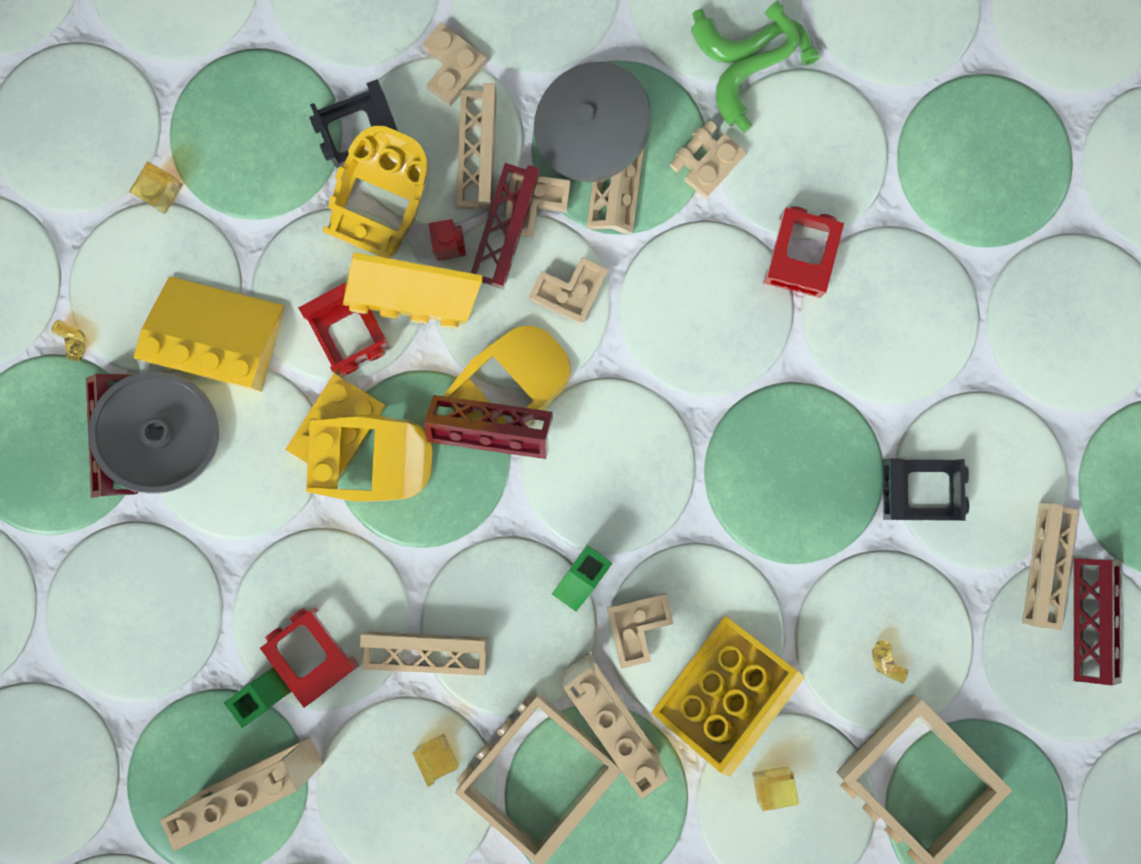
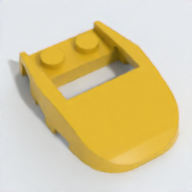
M373 126L360 132L354 139L348 150L349 155L346 161L337 170L334 193L330 196L328 208L332 209L328 227H323L322 232L379 257L392 259L415 222L426 185L429 166L426 154L416 140L385 126ZM357 178L409 200L398 230L345 208Z
M520 326L509 331L475 356L443 396L491 403L469 378L494 357L533 400L526 408L546 411V408L555 397L559 396L570 379V360L564 349L548 332L535 326ZM473 411L465 416L468 419L477 420L484 415L481 412ZM503 416L495 419L499 424L509 423Z
M379 414L345 415L318 420L317 418H310L306 492L352 502H380L411 498L420 493L427 485L432 468V444L427 442L425 430L420 425L409 420L380 416ZM341 427L375 429L371 490L338 489Z

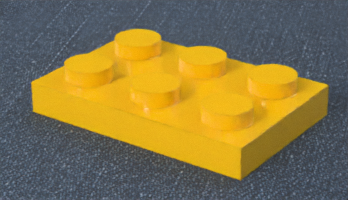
M334 373L285 450L308 464L310 418H317L318 420L345 415H381L386 405ZM341 427L339 480L372 429Z

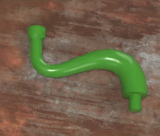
M779 1L769 6L765 11V15L770 20H775L787 36L786 43L779 48L737 61L727 68L720 76L716 85L715 99L718 110L730 127L736 124L743 133L749 131L753 125L745 116L748 109L740 98L739 90L741 84L750 75L787 59L799 44L797 28L785 14L784 6Z
M698 9L692 13L695 24L691 27V32L697 45L706 56L717 62L735 63L746 57L753 56L778 35L785 33L774 22L746 39L729 40L720 34L713 19H706L703 9ZM791 20L799 34V46L802 51L800 57L803 65L817 62L820 59L818 50L813 47L806 29L799 22Z

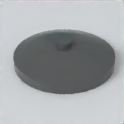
M588 62L575 66L556 78L540 99L534 118V137L538 150L544 160L556 172L568 179L580 182H596L610 178L626 169L644 148L652 122L650 102L645 90L636 77L621 66L608 62Z
M143 372L120 380L101 396L90 418L88 436L94 459L109 478L124 488L135 492L163 494L179 490L191 484L204 473L212 462L218 447L219 424L210 400L192 382L171 373Z

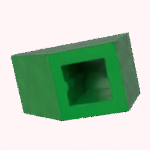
M586 544L554 589L552 595L577 612L613 563Z
M272 667L226 700L224 704L241 728H243L292 691L274 667Z

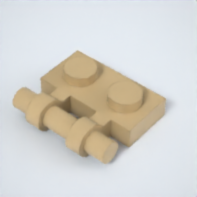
M710 120L702 128L698 127L692 134V140L675 153L676 158L669 164L677 173L683 166H686L690 172L684 181L706 200L747 153L725 133L717 142L712 139L711 135L717 129V126ZM702 146L708 152L700 161H697L693 155Z

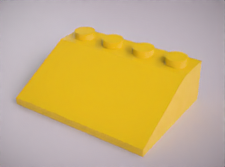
M353 252L347 273L343 305L349 306V311L366 314L369 309L380 311V316L398 319L399 315L410 316V321L428 324L429 320L440 321V326L458 329L459 325H464L468 321L482 283L483 275Z
M169 276L141 328L133 358L153 365L262 392L285 306Z
M724 616L651 713L721 774L731 777L805 677L735 622Z

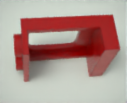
M792 206L785 208L779 218L781 222L769 268L765 272L763 283L821 298L827 293L844 223L836 221L837 218L832 215L820 214L816 216L809 214L802 207ZM794 224L828 232L820 264L814 265L787 256V248Z
M346 282L298 307L303 318L309 322L331 364V371L337 375L342 373L343 376L358 370V364L367 359L372 362L383 357L386 354L385 350L390 348L372 311L368 309L366 314H357L361 316L374 344L343 360L329 334V328L331 325L356 313L349 311V306L343 305Z
M305 607L289 618L292 624L284 630L279 626L265 637L267 643L260 647V650L303 708L307 707L360 666L353 656L347 657L317 617L316 613L319 610L313 608L307 611ZM300 625L307 627L326 653V660L304 677L296 675L277 649L278 642Z

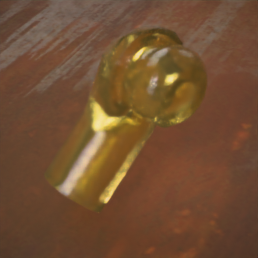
M60 319L56 320L51 331L64 338L66 357L71 361H80L86 352L85 334Z
M883 640L876 642L875 648L872 649L875 669L893 680L904 683L908 676V669L894 663L891 653L892 646L889 642Z

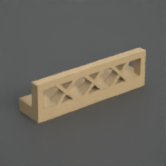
M483 83V91L461 90L457 209H491L493 202L497 107L495 83ZM467 99L482 100V111L474 117L467 110ZM468 116L471 121L466 125ZM476 125L481 130V140L473 146L466 139V133ZM466 145L470 149L467 153H465ZM475 154L480 159V168L472 175L465 168V161ZM464 173H465L466 176L469 178V179H468L467 181H465V182H464ZM474 183L479 188L478 201H463L464 190Z
M644 148L626 169L611 177L610 186L605 192L602 190L605 180L593 182L587 228L592 230L611 228L623 234L633 233ZM606 205V220H598L599 211Z
M1039 503L1022 619L1023 624L1062 630L1078 509L1066 508L1064 505L1053 503ZM1062 514H1067L1066 528L1060 531ZM1059 544L1063 549L1062 557L1056 561ZM1055 574L1059 579L1058 587L1052 591ZM1050 604L1054 608L1053 622H1047Z
M369 631L361 634L360 647H364L363 669L485 676L487 637ZM371 648H385L391 656L384 663L371 662ZM403 649L416 650L422 657L415 664H406L398 654ZM433 651H444L452 659L445 666H436L428 656ZM463 653H480L479 668L466 667L459 657ZM394 658L399 664L389 662ZM423 660H425L429 665H419V664H420ZM455 661L460 667L450 665Z

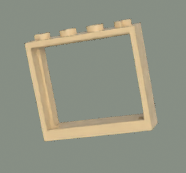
M586 654L564 670L563 689L638 796L642 799L666 782L668 776L659 752L590 654ZM573 686L579 694L578 697L571 690Z
M537 692L533 698L527 695L517 707L520 713L513 721L508 718L496 732L500 737L495 743L491 745L487 742L476 756L479 761L473 769L467 766L456 779L460 784L455 794L535 864H545L622 771L605 749L543 695ZM538 707L604 764L539 843L472 786Z
M912 695L836 772L844 780L840 786L853 799L858 795L865 802L862 808L875 822L881 818L888 825L884 831L897 844L903 840L910 847L906 853L917 864H942L1012 791L922 699L915 695ZM918 717L988 787L927 851L857 781Z
M311 737L198 791L163 817L160 822L173 851L296 792L323 765ZM212 791L213 794L209 796L206 795L207 793Z

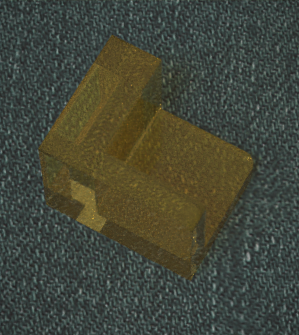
M147 161L130 188V193L165 214L183 184L173 175Z
M445 734L417 746L412 753L427 787L434 785L436 779L458 769V763Z
M789 767L752 772L757 804L762 811L799 804L794 773Z

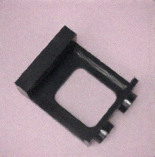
M378 79L366 83L369 91L318 110L315 103L310 104L314 114L309 117L315 133H321L324 140L320 144L322 153L326 161L332 160L336 168L343 166L349 152L340 153L336 150L328 129L330 122L358 111H364L367 114L371 127L385 126L398 131Z
M890 458L882 460L883 520L966 521L970 504L968 497L965 496V484L969 480V470L965 466V459L903 460ZM911 472L946 473L949 477L948 507H910L908 503V475Z

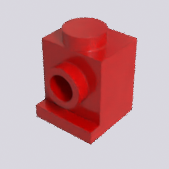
M453 219L428 223L432 249L437 261L467 256L462 226L455 227Z

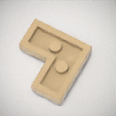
M440 22L422 44L424 50L443 64L426 85L428 90L451 107L461 95V90H465L486 65L487 58Z
M511 173L510 193L521 188L523 176ZM539 176L521 236L534 237L537 209L567 213L571 180ZM518 196L513 198L515 202L517 201ZM510 200L507 201L505 221L512 217L514 211ZM509 224L504 226L506 231L508 230Z
M581 257L569 284L541 271L528 299L583 325L609 269Z
M663 593L606 607L621 669L651 662L644 631L674 624L667 594Z

